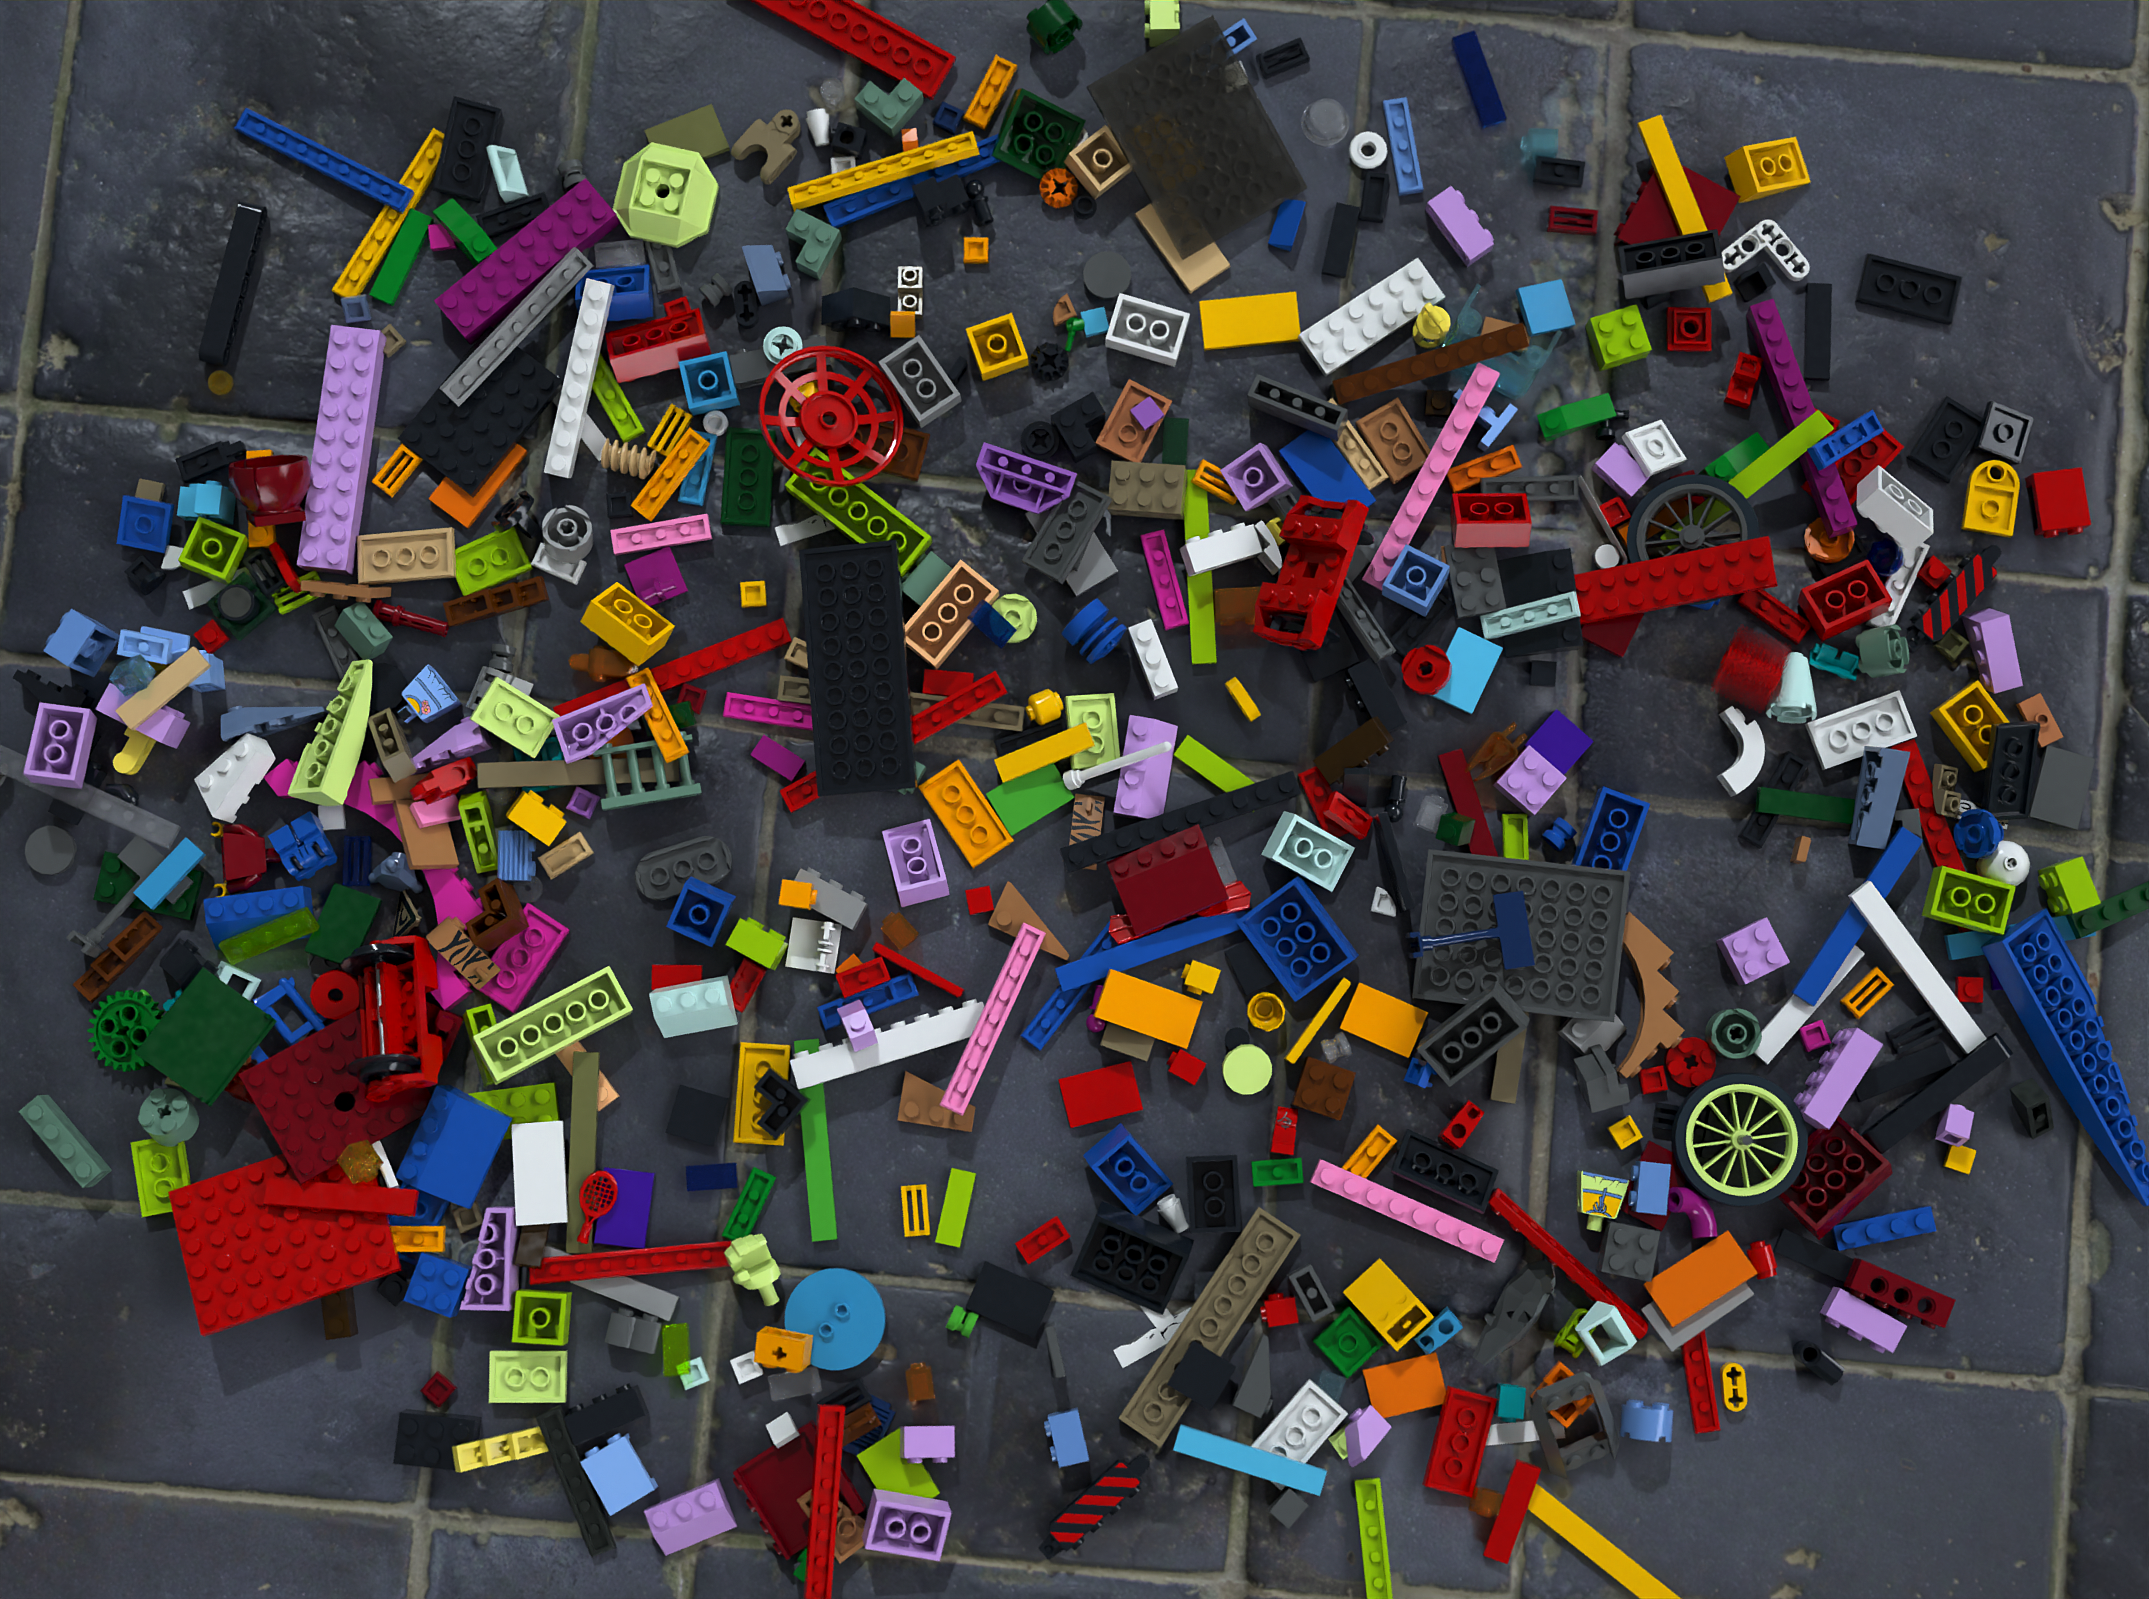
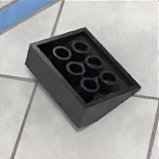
M1571 548L1497 560L1506 609L1572 591L1576 592ZM1580 617L1503 636L1505 658L1579 650L1583 646Z
M1101 1201L1071 1276L1163 1315L1190 1256L1194 1240Z

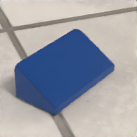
M1291 199L1281 200L1268 245L1291 252L1306 202Z

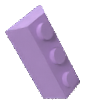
M719 1478L649 1506L644 1511L652 1534L665 1555L737 1527Z

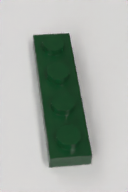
M2149 881L2102 900L2101 904L2067 915V920L2075 938L2085 937L2149 909Z

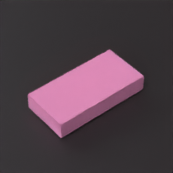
M456 795L428 805L425 800L414 802L409 807L419 828L461 819L458 808L459 801Z

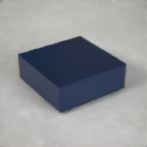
M942 101L932 124L955 135L965 113L963 110Z

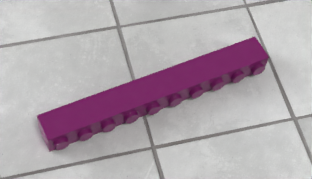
M1774 299L1751 305L1746 313V318L1790 433L1816 411ZM1806 451L1799 457L1828 538L1830 539L1853 531L1857 521L1835 462L1818 471L1810 454Z

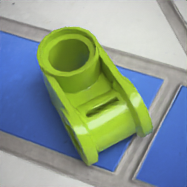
M1585 1308L1576 1309L1572 1313L1553 1343L1554 1346H1560L1570 1352L1574 1359L1585 1348V1344L1575 1330L1579 1317L1586 1315L1589 1311ZM1596 1327L1589 1330L1590 1335L1593 1333ZM1568 1339L1569 1341L1574 1343V1345L1570 1344L1566 1340Z

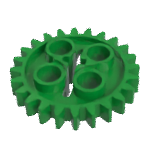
M126 990L125 993L117 991L115 996L107 995L108 1002H99L101 1010L93 1009V1013L97 1017L96 1019H89V1022L94 1024V1028L87 1029V1032L94 1033V1037L90 1038L88 1042L96 1043V1046L92 1048V1052L100 1051L97 1059H106L105 1066L113 1065V1070L123 1069V1072L131 1071V1069L133 1071L141 1070V1066H150L148 1062L136 1055L135 1051L137 1046L139 1048L143 1043L142 1032L145 1030L148 1036L161 1020L160 1016L165 1012L164 1010H156L159 1002H151L152 996H143L141 991H136L135 993L133 990ZM132 1009L135 1010L134 1019L131 1018ZM111 1021H113L115 1025L113 1031H111L110 1029ZM123 1042L126 1046V1050L124 1053L121 1051V1045Z

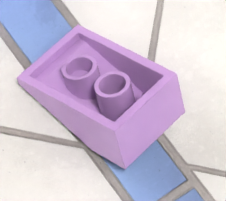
M930 819L882 831L901 907L950 895Z

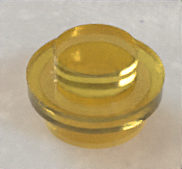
M215 371L208 379V386L213 393L225 395L233 387V378L226 371Z

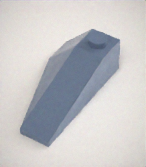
M235 706L228 709V713L221 715V738L230 744L236 743L246 733L263 738L325 717L329 711L324 707L243 708L242 706Z

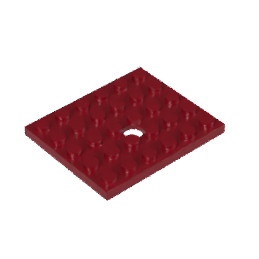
M360 1009L239 1074L301 1185L370 1147L373 1143L423 1117L430 1102L431 1095L426 1087L410 1088L392 1094L389 1100L380 1103L365 1100L364 1084L360 1083L357 1077L349 1075L346 1070L349 1063L363 1058ZM345 1092L350 1093L355 1098L354 1107L347 1112L339 1111L335 1107L336 1097Z

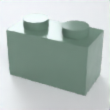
M932 551L928 555L924 553L915 563L917 566L912 573L907 572L901 578L902 594L919 608L952 570L949 565Z
M357 602L345 608L334 625L363 660H371L383 654L393 638L364 602Z

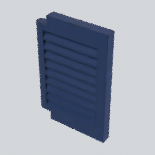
M863 1394L858 1397L856 1403L864 1399ZM872 1394L870 1395L873 1400L870 1401V1404L882 1424L842 1447L843 1450L855 1456L885 1437L896 1413L889 1409L891 1403Z

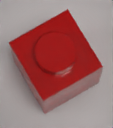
M1179 1049L1178 1053L1172 1052L1166 1064L1170 1066L1168 1072L1195 1086L1207 1063Z

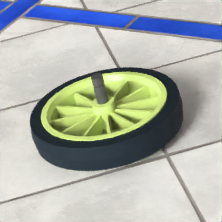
M1728 1073L1703 1082L1684 1099L1673 1122L1672 1149L1682 1175L1700 1194L1714 1202L1727 1206L1749 1207L1776 1198L1796 1180L1804 1165L1807 1154V1129L1803 1116L1794 1100L1773 1082L1752 1074ZM1734 1092H1744L1753 1095L1741 1127ZM1729 1093L1734 1127L1729 1124L1712 1100ZM1759 1097L1771 1105L1774 1110L1746 1131ZM1707 1104L1728 1129L1727 1133L1696 1121ZM1776 1113L1779 1115L1785 1132L1751 1136L1753 1131ZM1695 1124L1724 1135V1140L1693 1145ZM1786 1136L1784 1155L1752 1143L1753 1139ZM1726 1144L1727 1147L1701 1167L1694 1152L1695 1147ZM1750 1146L1782 1159L1772 1175L1769 1174L1749 1149ZM1731 1150L1732 1153L1719 1183L1704 1170ZM1744 1151H1746L1766 1176V1180L1753 1186L1749 1185ZM1737 1152H1739L1744 1183L1743 1188L1725 1185Z

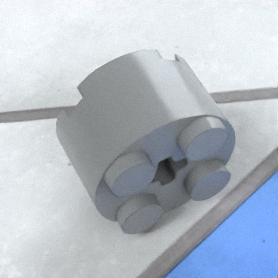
M567 505L560 509L555 508L547 513L542 523L545 550L558 561L570 564L578 563L588 555L593 546L592 524L587 513L572 505Z

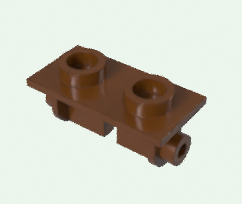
M870 1402L844 1417L842 1447L882 1424Z

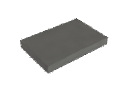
M2045 746L2030 802L2028 817L2071 830H2078L2095 759L2052 746Z

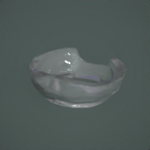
M509 787L506 792L501 794L493 792L491 788H482V791L486 790L488 801L495 805L505 806L518 798L521 787Z

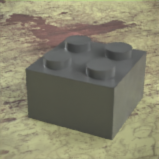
M1605 1220L1596 1270L1651 1282L1660 1232Z

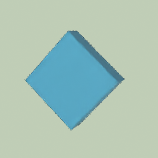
M1104 307L1080 312L1081 319L1085 323L1084 331L1086 337L1108 332L1109 325Z

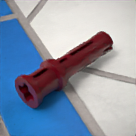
M378 599L372 613L377 619L392 623V626L395 627L405 625L442 637H446L449 630L448 622L405 611V608L401 605L397 607Z

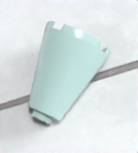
M1791 652L1788 654V662L1784 664L1783 675L1776 686V691L1775 689L1773 690V695L1771 692L1766 707V714L1769 718H1771V715L1777 716V721L1783 723H1806V718L1812 717V720L1817 717L1809 663L1802 653Z

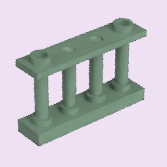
M686 731L680 732L685 744L693 742L692 734L687 735ZM656 740L613 747L612 743H608L593 753L594 758L602 757L608 793L605 794L606 799H601L603 811L702 795L700 783L695 784V781L691 779L687 754L678 758L682 782H680L679 787L670 788V784H667L662 753ZM651 748L657 786H655V791L645 792V788H642L636 751ZM627 754L632 784L631 795L621 796L620 792H617L611 755Z

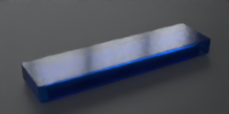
M1475 30L1452 37L1451 42L1483 129L1505 122L1507 117Z

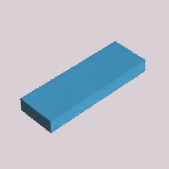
M695 431L707 440L710 445L683 479L678 502L703 507L717 435Z
M185 837L133 893L149 908L154 910L206 854Z

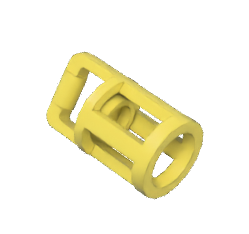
M1430 302L1425 304L1418 314L1412 329L1415 342L1427 349L1439 346L1444 341L1451 325L1448 313L1441 307L1433 306ZM1423 339L1434 340V342H1426Z

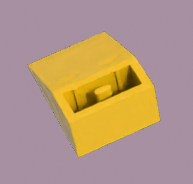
M1380 1258L1343 1291L1347 1298L1396 1351L1434 1318Z

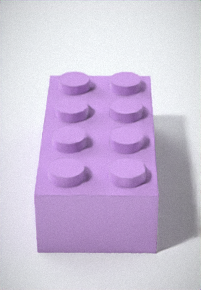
M1847 1028L1836 1033L1832 1040L1834 1043L1833 1047L1821 1056L1819 1060L1821 1065L1817 1072H1812L1805 1082L1808 1086L1803 1094L1800 1092L1794 1099L1804 1121L1816 1129H1830L1883 1046L1882 1043L1859 1028Z

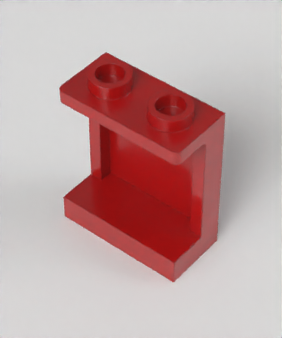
M2082 467L2038 472L2025 478L2026 487H2032L2038 522V528L2034 530L2035 535H2043L2044 538L2059 536V532L2076 535L2083 533V529L2091 525Z

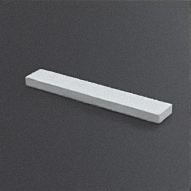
M1854 945L1814 1007L1793 995L1761 1031V1043L1753 1054L1765 1065H1768L1865 953Z

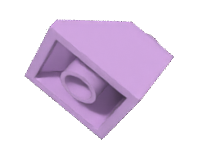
M1262 443L1257 444L1220 470L1245 511L1263 505L1273 496L1293 487L1269 448Z

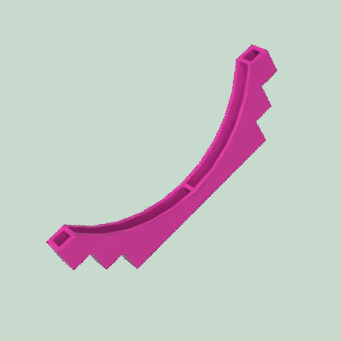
M286 759L263 777L277 796L284 799L295 798L288 795V791L299 764L298 761L294 762ZM364 760L355 769V775L352 778L343 804L367 813L390 829L402 842L393 803L372 805L368 781L369 779L382 778L381 775L384 773L375 762L371 764ZM458 867L454 869H421L434 899L438 925L448 916L452 919L456 916L466 926L465 923L485 911L481 898L477 899L471 892L474 888L466 878L461 879L456 873L459 870ZM467 927L464 929L466 935L469 934ZM438 952L436 961L438 989L431 991V994L444 1010L450 1011L473 993L470 988L472 984L462 974L460 975L459 971Z

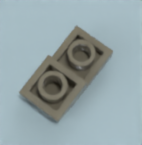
M898 267V311L915 312V319H922L923 267Z
M1934 764L1932 790L1937 814L1954 818L1958 816L1962 794L1954 792L1959 768Z

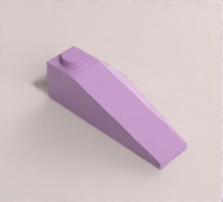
M645 683L552 720L567 764L593 754L653 707Z
M470 717L462 719L461 724L455 725L413 757L417 772L411 775L421 774L492 749L487 730L469 720Z

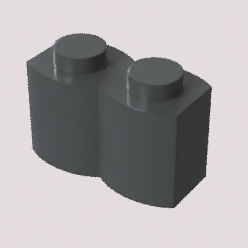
M619 1308L618 1311H613L605 1343L654 1354L657 1349L663 1322L658 1321V1317L644 1313L643 1317L633 1315L634 1311L630 1309Z

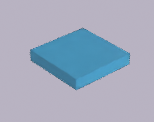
M1562 279L1518 288L1515 291L1529 337L1572 328L1576 325Z

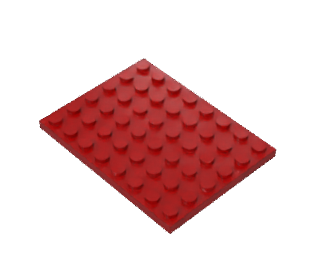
M370 1147L308 1181L380 1187ZM284 1154L169 1191V1198L201 1335L205 1337L401 1271L388 1215L268 1206L263 1204L267 1179L299 1181Z

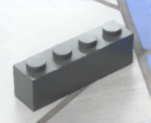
M811 335L802 341V349L814 346H828L825 336ZM786 341L782 345L776 346L780 349L781 356L785 349H791V347L787 346ZM763 345L758 347V350L749 351L748 349H742L729 356L737 390L763 385L772 369L777 365L766 357ZM816 357L797 361L785 368L782 373L788 379H793L816 372ZM826 357V372L832 371L831 359Z
M1259 374L1256 375L1247 395L1248 406L1335 441L1339 440L1348 421V409Z

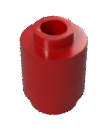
M1764 1240L1750 1243V1248L1746 1252L1750 1263L1757 1271V1279L1777 1275L1776 1268L1778 1266L1771 1244H1765Z

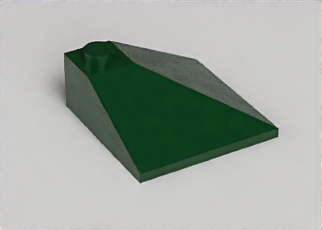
M1023 88L1016 89L1005 112L991 156L1041 180L1052 169H1065L1066 164L1064 161L1074 149L1086 120Z

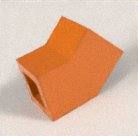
M901 129L903 152L919 148L917 129Z

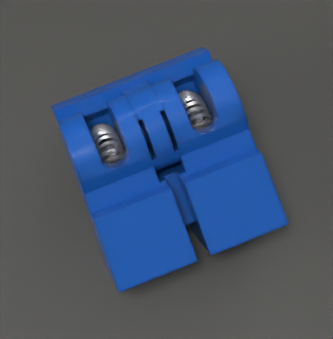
M311 811L292 821L293 829L289 825H285L268 835L283 865L298 881L304 878L309 879L315 875L317 870L337 862L338 858L323 831L322 823Z

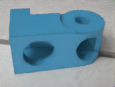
M1447 1306L1434 1320L1420 1330L1413 1339L1425 1354L1428 1355L1439 1346H1442L1460 1331L1463 1326Z

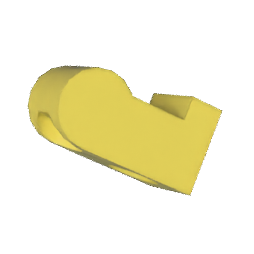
M127 727L124 735L130 738L122 752L114 757L113 766L120 773L134 775L144 764L157 740Z

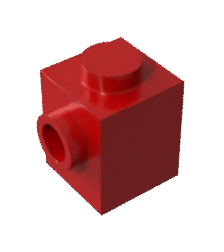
M1283 1293L1268 1295L1267 1300H1263L1264 1306L1260 1307L1262 1322H1267L1268 1327L1299 1323L1294 1296L1283 1297Z

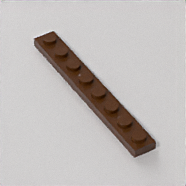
M1522 322L1332 382L1340 405L1529 347V343Z

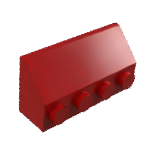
M699 308L690 310V312L685 311L674 314L671 317L667 316L605 333L609 359L618 383L631 382L636 378L656 375L659 372L670 369H679V362L711 355L710 344ZM688 315L694 316V319L685 322L679 321L673 323L672 325L670 324V320H675Z

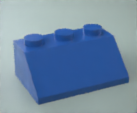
M649 265L589 270L576 283L575 302L578 315L586 279L588 278L614 285L607 321L618 322L626 319L653 317V293Z

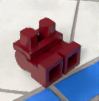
M426 1000L428 1033L441 1037L443 1061H446L464 1022V1018Z

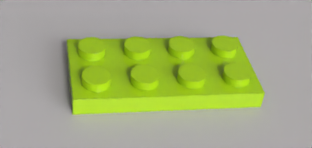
M556 1082L469 1093L470 1096L512 1117L503 1140L512 1139V1124L560 1121Z

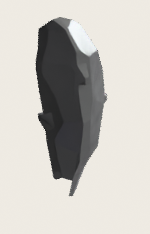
M1545 1260L1527 1263L1507 1283L1493 1313H1486L1484 1316L1487 1325L1473 1354L1474 1359L1487 1366L1502 1352L1523 1340L1539 1319L1548 1297L1554 1292L1556 1277L1553 1265ZM1514 1311L1512 1318H1509L1506 1312Z

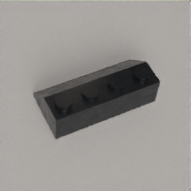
M1717 229L1618 247L1626 299L1641 298L1653 294H1664L1670 291L1687 290L1693 287L1725 282L1723 257Z

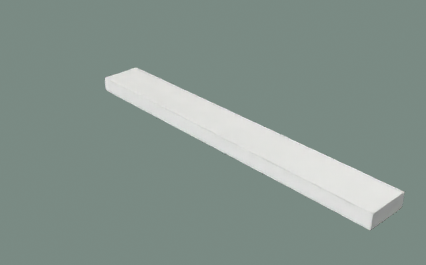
M1866 881L1852 892L1848 897L1961 1050L1968 1054L1987 1039L1872 882Z

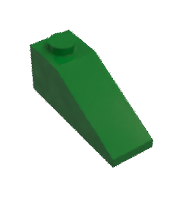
M453 198L433 211L435 217L474 268L497 250V247L484 230Z
M1609 393L1563 405L1537 415L1546 442L1617 416Z
M1756 432L1706 466L1698 475L1712 476L1728 483L1770 448L1759 433Z

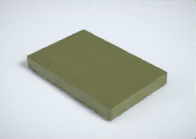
M712 104L644 130L649 143L653 142L698 152L703 160L730 150Z

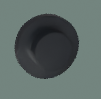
M1080 195L1073 202V212L1080 219H1089L1097 211V203L1089 195Z

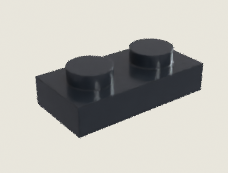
M1537 155L1533 182L1581 188L1583 185L1585 162Z

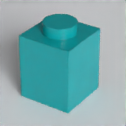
M1497 1383V1402L1494 1414L1501 1417V1421L1516 1423V1418L1523 1419L1526 1388L1520 1385Z

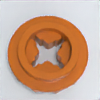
M1055 168L1048 171L1042 177L1039 189L1042 199L1048 205L1062 208L1073 202L1077 196L1078 184L1074 175L1066 169ZM1055 182L1058 184L1066 182L1063 187L1064 194L1061 192L1051 194L1056 188Z

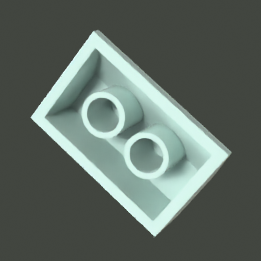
M728 975L657 988L649 994L654 1019L664 1038L738 1024Z

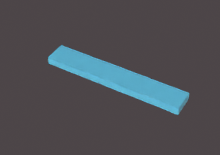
M1180 1425L1173 1448L1177 1452L1318 1496L1321 1494L1327 1473L1325 1469L1185 1425Z

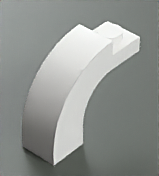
M1733 706L1724 710L1719 716L1737 740L1738 755L1733 765L1717 776L1731 797L1740 793L1754 781L1761 770L1765 754L1764 739L1759 725L1755 720L1746 725L1742 712L1737 708L1734 709Z

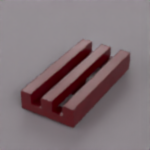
M1560 206L1549 207L1547 232L1596 235L1598 210ZM1554 214L1592 217V220L1554 217ZM1554 223L1592 226V228L1554 225Z

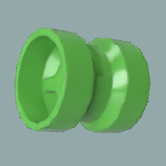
M956 1305L946 1328L951 1331L957 1330L962 1336L969 1338L979 1315L973 1312L967 1313L962 1307Z

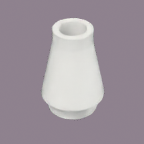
M825 109L808 111L805 120L815 145L819 147L830 144L829 114H826Z
M1174 1194L1164 1197L1157 1203L1159 1207L1158 1212L1176 1233L1183 1232L1189 1227L1180 1199L1176 1198Z

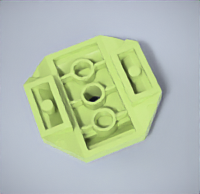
M651 142L624 163L613 211L630 238L679 248L695 238L708 233L719 185L698 152ZM662 190H669V191H670V193H669V195H668L667 197H665V198H660V197H658V194H659L660 191H662Z

